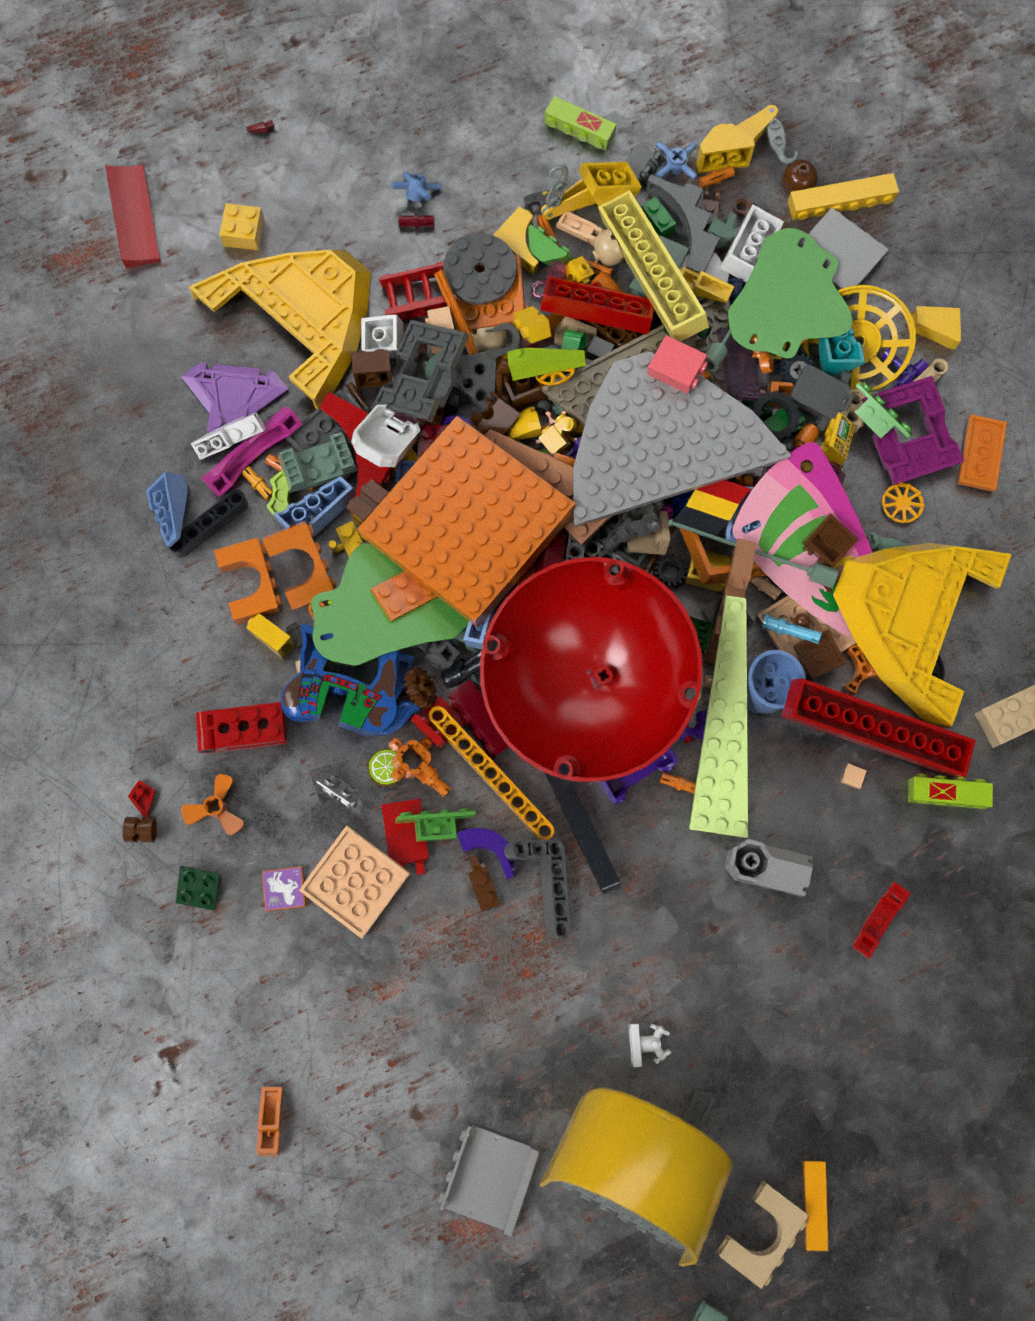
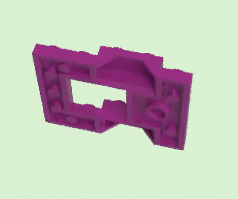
M933 376L874 394L875 397L879 395L885 401L884 406L888 410L919 401L925 415L923 421L928 432L926 436L900 444L894 427L882 438L875 432L872 436L884 470H888L893 486L964 462L958 443L950 437L946 427L945 408ZM864 397L862 402L864 403L868 398Z

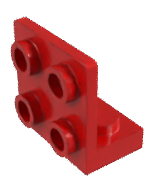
M438 696L433 706L426 708L419 716L415 714L411 721L440 750L448 741L431 724L429 720L431 709L437 706L442 707L461 727L465 724L462 722L460 715L443 698ZM436 712L432 717L435 721H440L444 716L442 713ZM452 726L446 729L448 735H454L457 732L456 728Z

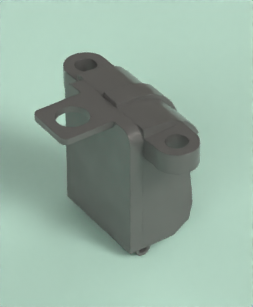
M806 364L800 372L789 397L791 396L794 399L793 402L797 403L799 408L817 417L814 426L821 433L831 418L835 419L839 412L847 411L854 397V394H848L850 388L847 383L851 374L842 370L837 378H834L814 366Z

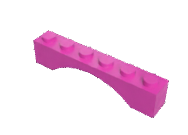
M285 406L282 407L263 424L266 428L263 432L244 440L201 478L215 495L220 497L235 483L242 471L257 456L273 444L290 436L302 425L291 409Z

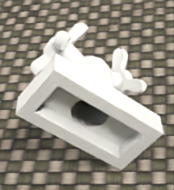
M628 1024L631 1064L633 1067H642V1053L655 1052L657 1057L653 1059V1062L656 1064L666 1060L671 1055L670 1050H662L660 1040L663 1034L669 1036V1031H666L662 1026L651 1024L650 1028L655 1030L653 1036H640L639 1024Z

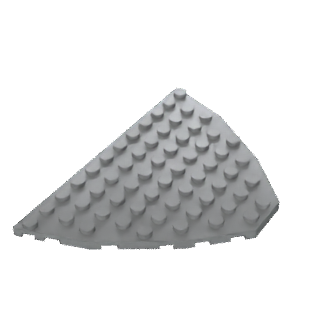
M649 351L613 362L590 406L573 467V500L576 504L574 508V527L776 464L791 458V454L751 409L700 374L697 377L699 382L696 388H691L689 394H686L647 374L648 366L655 355Z

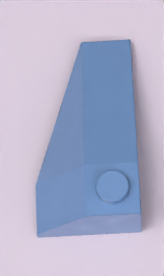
M164 472L146 492L149 508L156 514L154 518L156 523L161 525L160 532L166 546L171 547L181 536L188 486L184 475Z

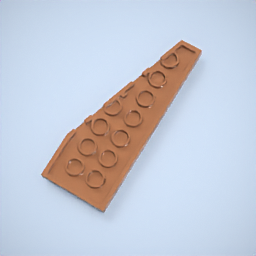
M491 429L484 435L574 502L572 466ZM573 515L564 528L583 546L612 516L574 527Z

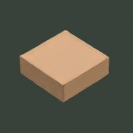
M848 763L841 783L861 789L867 770Z

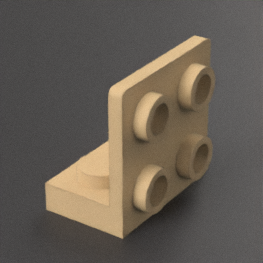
M659 511L661 518L660 530L650 532L644 537L636 535L629 542L627 541L629 552L665 555L670 542L667 512Z

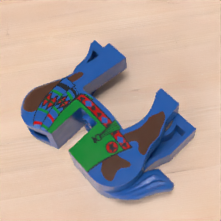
M302 623L300 633L303 645L300 652V673L285 686L281 695V707L288 718L297 722L319 721L328 691L331 692L332 696L338 698L346 696L338 726L367 737L387 735L399 730L411 716L420 710L419 705L415 706L414 702L402 700L396 705L397 697L405 688L404 684L407 683L404 677L407 676L406 672L412 667L413 656L397 652L396 650L377 657V676L368 686L351 677L323 671L328 659L323 657L314 645L312 637L314 627ZM332 633L320 636L322 641L333 638Z

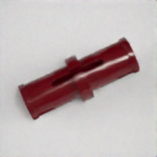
M398 215L399 227H415V229H418V227H434V215Z

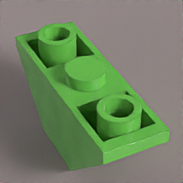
M531 224L529 225L530 253L540 261L551 267L568 263L575 259L570 255L571 251L567 247L557 245L559 242L551 235L548 238L545 235L547 231L538 225L536 228Z

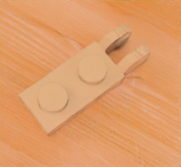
M570 212L562 214L557 223L558 229L589 242L591 245H593L596 238L593 236V233L597 236L603 231L596 224Z

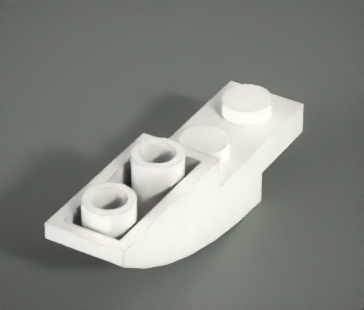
M256 412L215 429L193 441L191 445L201 460L225 450L239 441L261 433L266 428Z

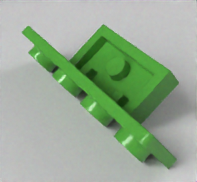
M859 381L855 385L868 398L855 413L880 438L894 426L907 438L912 435L910 432L912 428L906 422L901 423L897 419L898 414L892 408L888 410L884 406L885 401L879 395L875 397L870 392L872 389L867 383Z
M470 808L459 809L458 812H451V810L447 809L440 810L439 813L432 814V811H422L420 815L404 812L400 813V816L395 819V823L415 822L416 842L456 839L455 819L473 818L476 816V811H470Z

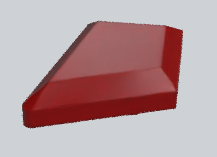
M138 780L128 795L143 817H148L156 790Z

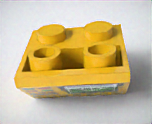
M838 413L835 419L831 418L829 426L827 425L824 433L825 441L821 445V449L829 463L840 466L844 464L847 458L855 425L842 413Z

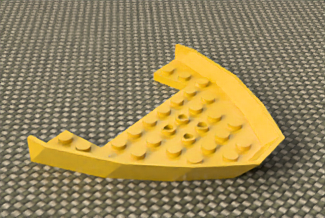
M346 250L293 252L237 264L189 286V289L195 300L200 299L214 313L242 290L306 346L313 355L288 377L292 383L313 401L315 408L318 410L327 393H334L352 361V353H356L362 335V318H366L368 312L371 271Z
M925 543L882 549L847 560L844 564L833 596L852 637L879 678L920 718L932 725L941 728L952 727L964 694L963 690L932 676V672L966 575L998 589L1001 587L1012 554Z

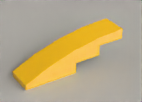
M684 266L682 270L679 269L694 295L727 303L734 288L733 285L703 271L699 274Z

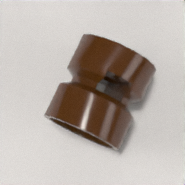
M139 817L125 818L123 823L124 842L137 843L139 840L142 843L155 842L157 836V820L155 817H143L141 820Z

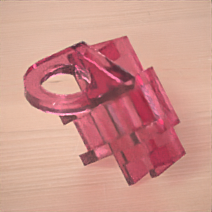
M551 261L552 267L545 268L547 278L548 276L566 279L565 264L561 261ZM547 279L538 280L532 284L531 291L536 297H543V293H538L535 287L541 285L545 288Z

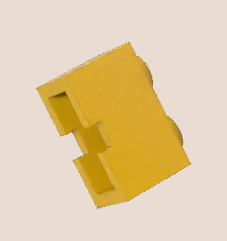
M534 306L513 313V326L530 343L551 337L549 320L543 314L540 315Z

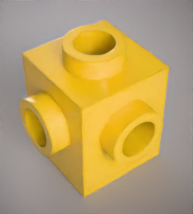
M583 256L571 260L562 270L567 280L589 284L591 282L590 278L594 275L593 270Z

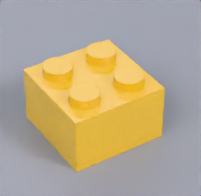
M225 203L219 234L224 247L259 251L265 220L261 207Z

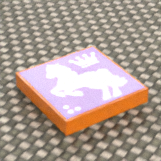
M302 866L262 871L265 911L306 907L305 895L299 891L304 884Z

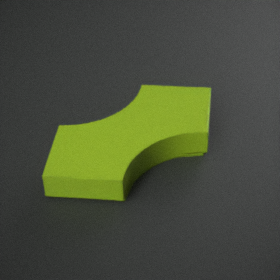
M283 470L270 479L273 495L266 507L272 515L278 511L282 512L290 505L291 492Z

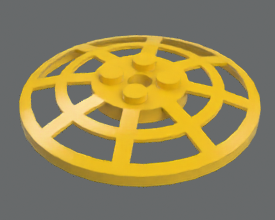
M855 285L838 290L841 296L860 293L859 304L848 306L850 312L858 311L857 320L852 321L851 328L855 339L862 338L864 340V344L861 346L865 363L870 361L876 367L875 370L864 374H859L860 366L852 369L850 389L859 390L855 386L859 379L870 378L881 372L888 380L871 387L872 390L870 392H875L895 381L908 366L916 342L914 321L904 303L885 289L869 285ZM867 293L881 296L895 306L886 314L877 307L866 305ZM865 311L875 313L881 319L873 324L865 320ZM899 311L907 322L909 339L898 340L897 329L892 318ZM886 324L891 331L892 340H881L879 330ZM811 338L803 343V350L809 356V343L819 344V338ZM880 347H891L889 356L882 363L876 357ZM897 347H909L903 364L894 374L887 366L893 360Z

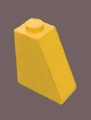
M916 306L913 313H910L917 334L950 349H956L961 342L960 308Z
M258 613L257 616H253L248 621V626L246 627L248 631L283 660L296 647L288 634Z

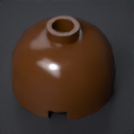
M801 159L789 164L781 178V185L784 186L785 192L790 195L793 191L815 188L818 175L816 168L811 162Z

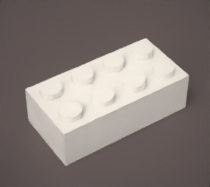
M752 205L720 269L747 282L757 263L763 241L766 237L779 231L784 221Z

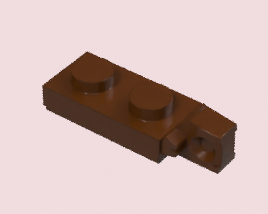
M477 855L469 857L472 865L468 869L469 877L481 911L500 906L485 863L480 864Z

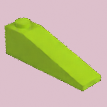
M522 348L507 351L508 365L513 381L586 366L584 350Z

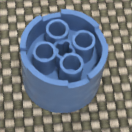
M770 650L747 661V709L749 711L769 714L784 709L791 680L801 678L806 680L802 665L793 655L781 650Z

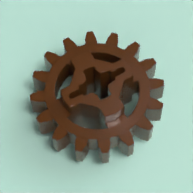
M414 667L407 671V676L404 677L407 683L404 685L408 688L406 692L410 696V700H414V705H419L420 709L433 706L436 703L435 699H437L435 692L437 690L434 688L435 683L431 680V675L428 676L427 671H423L422 667Z

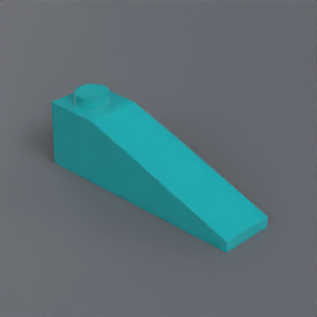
M852 328L840 336L819 338L821 370L828 375H838L842 370L848 372L865 363L860 342L855 340Z

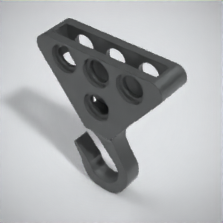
M509 323L498 324L494 328L485 331L508 330L512 335V342L508 347L460 356L456 365V370L459 374L454 385L483 411L488 407L484 399L487 397L491 400L494 399L490 392L492 390L495 392L497 357L506 354L507 351L515 350L520 342L518 330ZM477 364L482 367V372L479 375L475 372ZM465 378L470 381V386L467 389L463 386ZM478 391H481L483 393V399L481 401H479L476 398V394Z

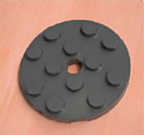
M473 233L458 239L449 248L444 260V274L452 292L460 300L473 305L494 303L503 298L512 288L516 278V260L510 247L500 238L487 233ZM484 265L485 270L479 273L475 270V266Z

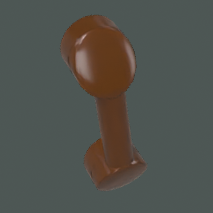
M503 358L496 369L495 393L508 401V394H502L503 374H509L508 358Z

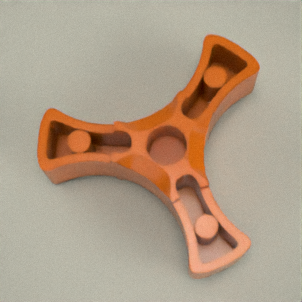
M854 645L846 651V654L853 661L854 676L842 689L848 695L853 696L857 693L858 687L863 680L881 679L863 656L858 645Z

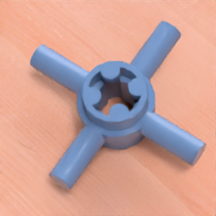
M661 141L656 144V147L663 150L667 156V165L656 173V176L663 178L667 173L680 175L684 172L693 181L698 177V174L687 165V156L698 147L696 142H692L684 150L682 148L670 150Z
M407 171L402 174L406 182H391L392 189H407L406 198L416 202L422 201L423 198L426 201L431 199V195L426 190L440 191L442 188L441 183H426V177L420 174H409Z

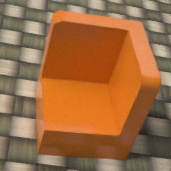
M771 381L768 392H784L789 397L793 383ZM768 403L769 406L782 407L776 403Z

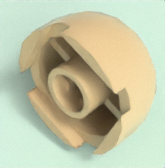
M609 228L596 236L593 243L595 250L592 253L596 261L600 260L606 266H615L625 261L616 239L612 238L611 235L613 233Z
M485 327L477 329L476 334L471 332L478 353L484 350L505 348L507 344L506 330L485 332L488 329L494 328Z

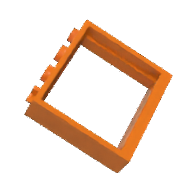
M680 528L703 586L726 582L730 565L712 568L698 534ZM753 562L751 578L767 576L761 570V567Z

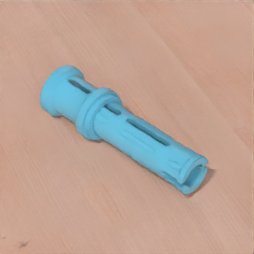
M766 613L761 627L762 630L775 631L778 635L784 633L819 644L822 632L791 624L785 618L778 619L770 616L768 613Z

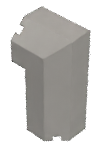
M747 839L727 851L724 868L735 881L803 897L806 894L803 888H808L810 884L813 864L809 863V861H812L813 858L812 856L767 846L762 842Z

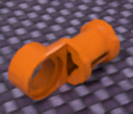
M757 338L750 339L749 342L755 344ZM753 351L752 358L759 357L762 373L773 372L774 363L769 352Z

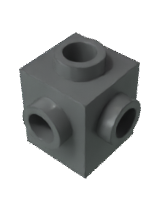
M448 640L433 642L425 656L434 668L441 669L449 668L454 663L459 652Z

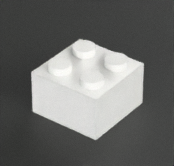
M397 315L362 318V350L366 352L377 349L389 350L390 359L396 358V352L403 339L402 320Z

